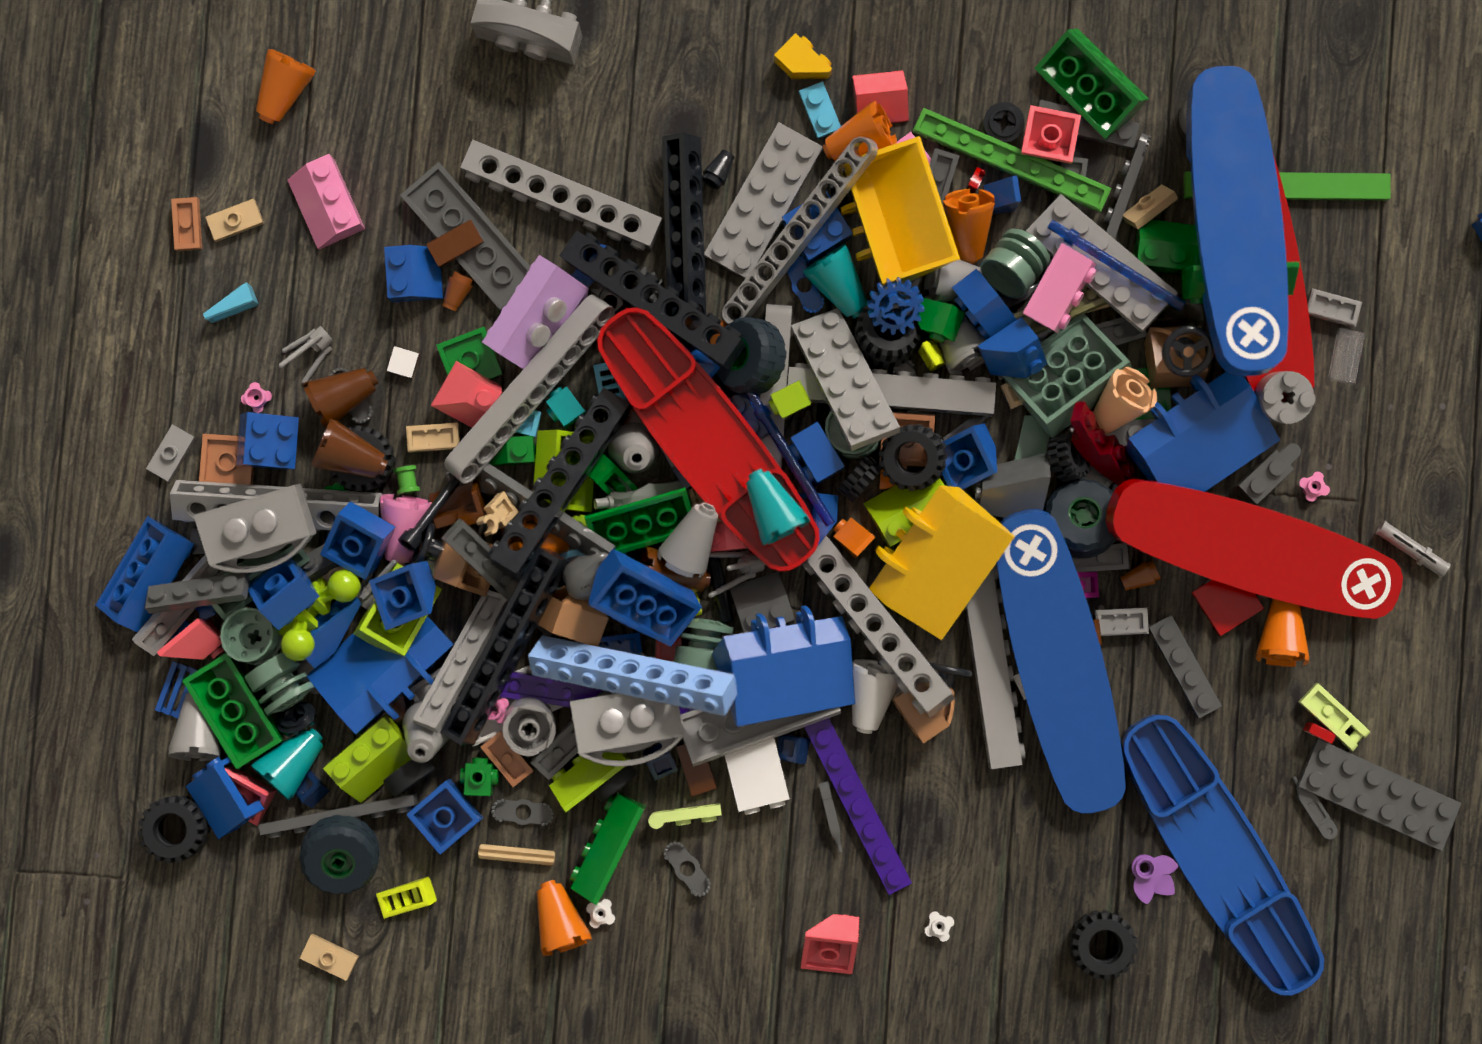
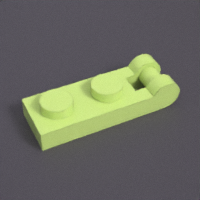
M1315 683L1299 700V703L1330 732L1334 733L1341 743L1352 752L1357 748L1358 741L1362 737L1366 738L1370 733L1358 719L1318 683ZM1351 726L1354 731L1348 736L1345 731Z
M721 804L656 811L651 814L648 822L652 828L658 829L665 822L675 821L676 826L691 824V819L701 818L702 822L717 821V816L722 815Z

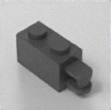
M1291 443L1284 446L1279 452L1275 450L1268 453L1232 488L1246 503L1258 504L1294 470L1290 464L1300 456L1301 448L1299 445Z

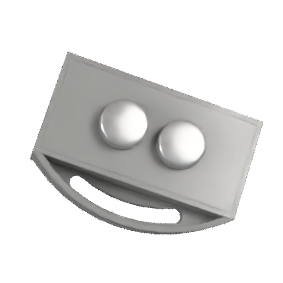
M477 0L471 20V26L477 38L495 42L498 48L508 52H517L518 49L523 50L525 55L537 60H546L547 57L574 65L582 39L580 25L576 21L577 16L569 12H562L561 17L552 15V10L550 9L552 0H542L536 10L526 7V0H512L511 3L503 0Z
M301 484L292 485L193 515L209 566L235 573L258 572L280 565L298 554L308 544L314 534H317ZM288 544H293L294 546L290 553L267 564L240 566L237 563L239 558H259L275 553Z
M619 693L570 702L578 753L580 756L593 762L611 766H630L645 763L666 753L684 737L680 709L676 705ZM657 742L662 744V748L659 751L635 760L613 761L603 759L602 753L605 751L627 753L642 750Z

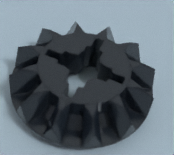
M996 103L985 114L984 129L989 136L1000 141L1010 143L1018 138L1024 129L1025 120L1023 113L1012 103ZM1005 113H1007V122L1011 126H1006L1003 132H1000V124L997 123V120H1002Z
M299 702L281 712L276 719V727L280 734L290 737L293 734L299 736L303 730L308 731V726L314 725V719L317 717L314 706L307 702Z

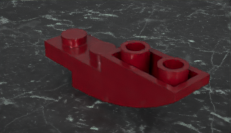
M1085 401L1076 402L1070 420L1074 428L1071 442L1093 468L1115 484L1120 485L1124 481L1131 480L1135 476V466L1127 457L1124 446L1120 445L1115 435H1105L1104 430L1100 429L1096 421L1093 411H1090Z

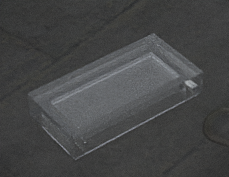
M1342 328L1337 330L1328 379L1355 384L1365 333Z

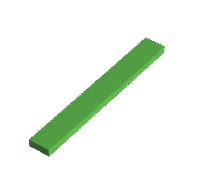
M923 108L913 129L914 134L1012 176H1017L1019 179L1054 194H1062L1066 199L1101 213L1112 189L1045 159L1021 154V149L925 108Z
M1191 172L1184 173V199H1193ZM1279 172L1286 200L1388 201L1391 199L1390 173Z

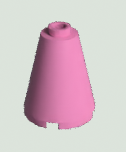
M384 494L380 496L381 519L396 526L384 552L385 559L390 562L396 560V563L405 566V563L411 562L414 552L404 548L398 539L405 530L408 531L410 528H414L432 502L428 503L426 499L406 495L393 499L394 494Z

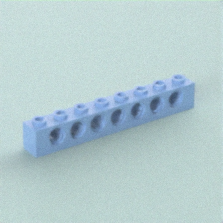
M543 635L528 655L532 675L723 716L726 715L737 696L734 674Z

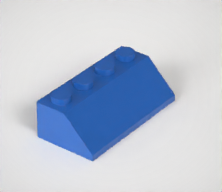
M147 516L95 606L116 623L138 632L153 615V613L149 614L145 609L148 586L173 582L184 560L189 557L194 544L179 533Z
M615 549L611 550L597 568L588 602L591 607L670 647L702 608L692 590Z

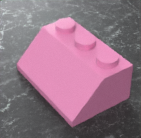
M330 154L305 164L288 179V183L318 250L365 230L339 168Z
M1061 243L1023 314L1056 333H1059L1060 329L1064 330L1071 319L1069 315L1073 306L1077 307L1084 296V293L1081 291L1085 284H1090L1096 275L1097 270L1094 269L1096 264L1089 258Z

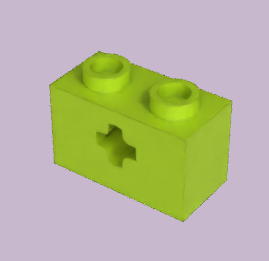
M801 380L772 393V400L768 401L775 416L780 414L782 418L812 403Z

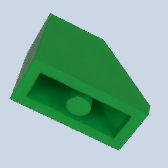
M923 298L924 301L920 304L924 306L925 310L924 312H918L921 317V321H918L921 330L930 334L929 339L939 343H944V340L955 342L965 312L954 305Z
M533 436L510 437L488 464L492 466L534 465L536 439Z
M602 454L588 475L608 495L613 491L627 492L638 489L604 454Z

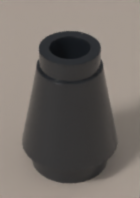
M721 150L703 171L702 181L707 186L716 190L724 186L735 158L734 155L726 150Z

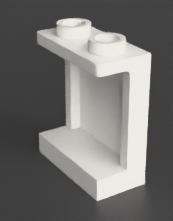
M774 738L725 755L739 812L744 811L745 815L759 812L760 806L769 804L770 809L785 805L784 800H788L789 795Z

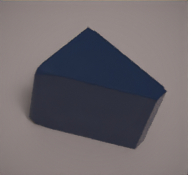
M787 734L778 736L777 751L779 759L806 764L810 739Z
M662 744L643 751L644 757L659 751L662 748ZM670 750L646 762L655 781L678 771Z
M309 769L295 794L303 804L313 808L330 790Z

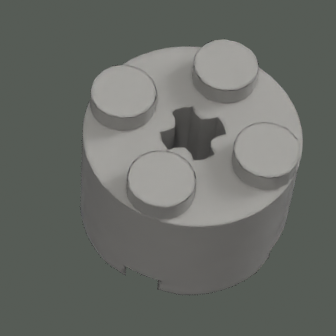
M1293 371L1272 372L1259 381L1255 390V395L1260 402L1263 413L1274 423L1292 424L1299 422L1309 414L1315 403V395L1310 382L1303 375ZM1282 393L1287 394L1286 402H1281L1283 399Z
M527 697L514 700L504 714L503 737L515 753L523 756H534L548 748L554 740V714L551 707L539 699ZM528 723H532V724H533V726H531L530 730H526V729H525V726H526Z

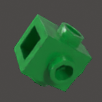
M472 758V762L465 763V768H461L460 783L464 784V795H493V786L498 785L499 771L494 769V763H488V758ZM477 772L482 774L481 781L477 779Z

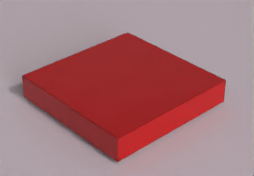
M1212 579L1191 592L1218 636H1222L1264 609L1255 593Z

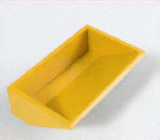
M920 136L879 149L874 160L850 189L854 202L841 207L842 215L858 212L862 226L851 231L853 236L865 233L869 248L856 253L857 261L873 258L880 283L885 286L887 285V278L891 280V283H895L896 278L900 277L902 284H904L907 280L913 281L960 260ZM847 163L843 166L846 178L852 173V167Z
M940 485L922 512L914 507L912 509L904 507L903 514L914 524L907 533L901 528L897 530L896 535L902 541L895 551L887 546L884 549L880 546L876 548L877 555L886 564L869 589L887 607L942 640L1014 539V535L960 487Z

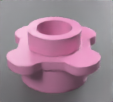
M254 382L250 384V388L242 395L241 402L244 405L251 406L254 412L261 413L264 410L263 406L265 403L272 399V394L270 391H264L260 388L259 383ZM256 395L259 396V399H258V400H255V399H254V397H255Z
M1314 472L1313 476L1309 478L1304 477L1299 481V486L1302 488L1306 500L1310 502L1315 501L1316 497L1320 495H1328L1330 491L1329 486L1325 485L1323 481L1324 476L1321 472ZM1313 484H1315V485L1317 486L1316 489H1313V488H1312V485H1313Z
M506 698L498 699L494 706L497 707V711L495 712L493 708L488 720H496L497 723H503L506 708L509 706V701Z

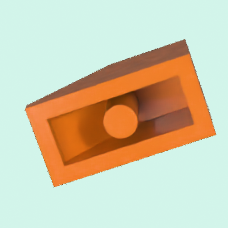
M852 518L848 521L842 519L834 527L833 531L836 534L832 537L854 558L875 538V536Z

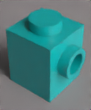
M567 386L564 389L558 387L548 395L550 399L546 401L549 405V408L546 410L554 422L560 420L566 429L574 424L581 414H586Z

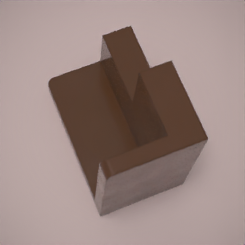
M478 480L459 485L433 519L436 529L454 524L458 519L463 520L467 525L476 523L479 517L486 515L484 510L486 504ZM442 490L430 493V502L433 503Z

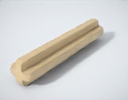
M481 844L478 849V858L553 865L555 863V852Z

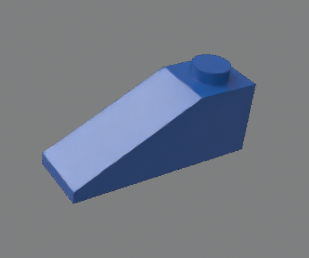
M358 597L350 602L343 603L336 600L331 604L329 613L325 615L318 614L315 617L318 621V628L310 631L314 638L315 648L312 655L306 658L314 669L321 663L326 662L336 652L361 605Z

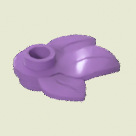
M1146 854L1137 856L1131 865L1132 873L1135 876L1133 889L1137 897L1145 904H1148L1154 892L1161 895H1174L1175 887L1170 874L1178 868V864L1172 858L1165 855L1154 858ZM1142 863L1148 864V870L1146 872L1140 871V865Z

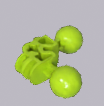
M339 570L330 576L328 583L323 577H319L312 583L320 597L315 600L312 606L305 608L295 616L290 624L284 625L278 630L279 634L283 636L281 648L287 658L301 661L312 655L315 643L310 631L318 628V621L315 619L318 613L321 615L329 613L331 600L333 599L343 603L350 602L358 596L361 585L356 574L349 570Z

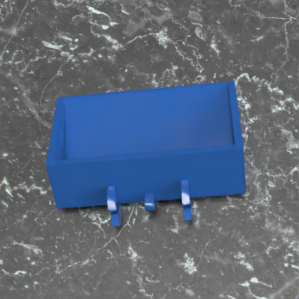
M1227 371L1209 384H1206L1199 375L1191 376L1192 380L1189 382L1196 393L1185 400L1179 393L1172 395L1171 397L1177 406L1168 412L1156 402L1155 406L1150 410L1155 420L1128 438L1126 452L1149 481L1206 492L1280 441L1270 420L1263 413L1260 402L1250 384L1243 376L1232 375Z
M801 606V612L796 613L797 624L786 626L784 617H776L777 627L769 629L764 615L758 613L756 614V620H751L752 632L724 636L712 652L717 670L735 675L737 696L731 704L730 710L737 727L855 704L851 640L842 616L814 621L810 609L807 606Z
M427 615L404 657L374 647L351 634L338 646L336 652L326 662L313 669L307 675V678L346 725L356 735H361L385 712L396 720L399 715L391 706L404 694L412 700L415 695L410 688L423 677L432 685L434 679L428 672L450 653L454 643Z

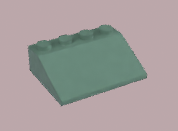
M1083 314L1072 319L1064 330L1060 329L1059 333L1055 332L1040 343L1047 361V365L1040 372L1032 374L1027 378L1002 377L1036 422L1053 438L1071 425L1070 420L1076 402L1085 401L1091 410L1096 406L1112 373L1118 368L1123 370L1125 367L1132 368L1123 353Z

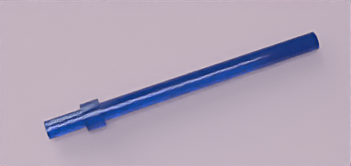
M1055 220L1049 223L1047 228L1064 238L1063 241L1072 247L1074 245L1179 311L1185 305V301L1080 236L1081 233L1073 228L1069 230Z
M745 393L755 410V417L758 422L762 421L825 527L830 526L835 521L770 415L772 413L768 406L763 405L757 393Z

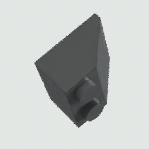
M774 572L730 588L744 633L752 632L751 620H756V614L758 613L764 615L769 628L776 626V617H784L785 623L795 620L779 572Z

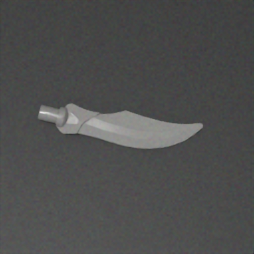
M680 481L648 483L635 491H613L606 498L594 499V508H607L609 510L684 487Z

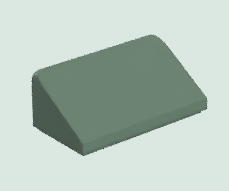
M1025 415L1015 460L1047 454L1050 436L1036 422L1033 416Z

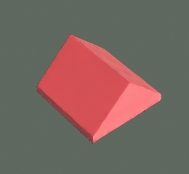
M903 71L852 76L856 114L871 102L877 101V104L880 103L891 123L909 121L908 88Z
M1030 105L1022 139L1021 154L1072 164L1081 115Z
M233 766L224 767L246 804L250 805L259 800L264 807L261 812L248 821L258 826L277 790Z

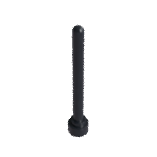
M453 476L414 528H410L408 531L405 530L399 537L398 541L404 548L415 552L421 545L422 533L461 483L456 477Z

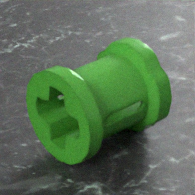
M416 465L393 469L394 474H397L399 486L397 495L420 491L414 472L417 470Z

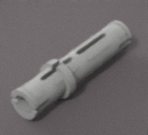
M1386 520L1380 524L1375 534L1415 559L1416 564L1419 566L1424 565L1439 577H1443L1451 566L1450 563L1432 553L1431 548L1428 546L1423 547L1387 523Z

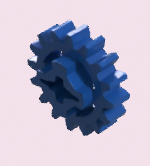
M900 277L896 278L895 283H891V280L887 278V285L883 286L878 283L879 291L870 292L874 300L867 301L868 307L871 308L868 310L869 318H873L874 326L880 324L881 332L884 333L887 328H890L891 335L895 334L896 329H900L901 333L904 334L906 326L914 329L913 321H921L918 312H924L925 310L924 306L920 304L924 299L922 295H917L920 292L917 286L911 288L910 280L902 284ZM896 291H901V292H904V293H906V294H903V295H902V294H900V293H898V292H896ZM898 303L899 308L893 309V304ZM888 317H889V318H891V319H893V320H895V321H890V320H887V319H885V318H888Z

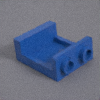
M220 757L210 761L205 765L207 769L204 768L192 776L194 780L186 786L218 839L237 830L264 809L259 800L250 805L246 804L224 768L231 763L229 757L222 761Z

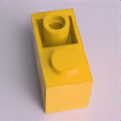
M796 33L774 54V62L791 79H828L832 74V68L830 67L832 64L829 59L823 54L818 55L812 49V43L804 36L800 38Z

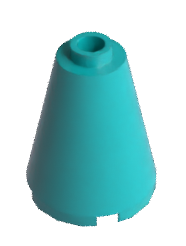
M845 244L830 251L825 257L819 258L803 270L805 277L846 317L851 315L853 319L858 317L867 305V299L852 256Z
M759 469L748 475L750 480L746 482V487L763 546L767 543L768 545L794 533L793 531L796 529V526L799 525L802 528L810 522L807 514L770 471L763 472L762 469Z
M313 728L309 731L303 730L299 736L293 735L256 760L251 766L264 780L277 789L283 797L290 800L295 795L321 751L323 744L320 741L323 737Z

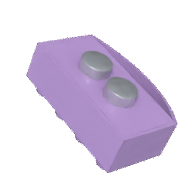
M539 255L535 262L531 264L522 282L516 287L507 305L502 308L501 314L487 331V335L482 342L524 369L588 296L589 288Z

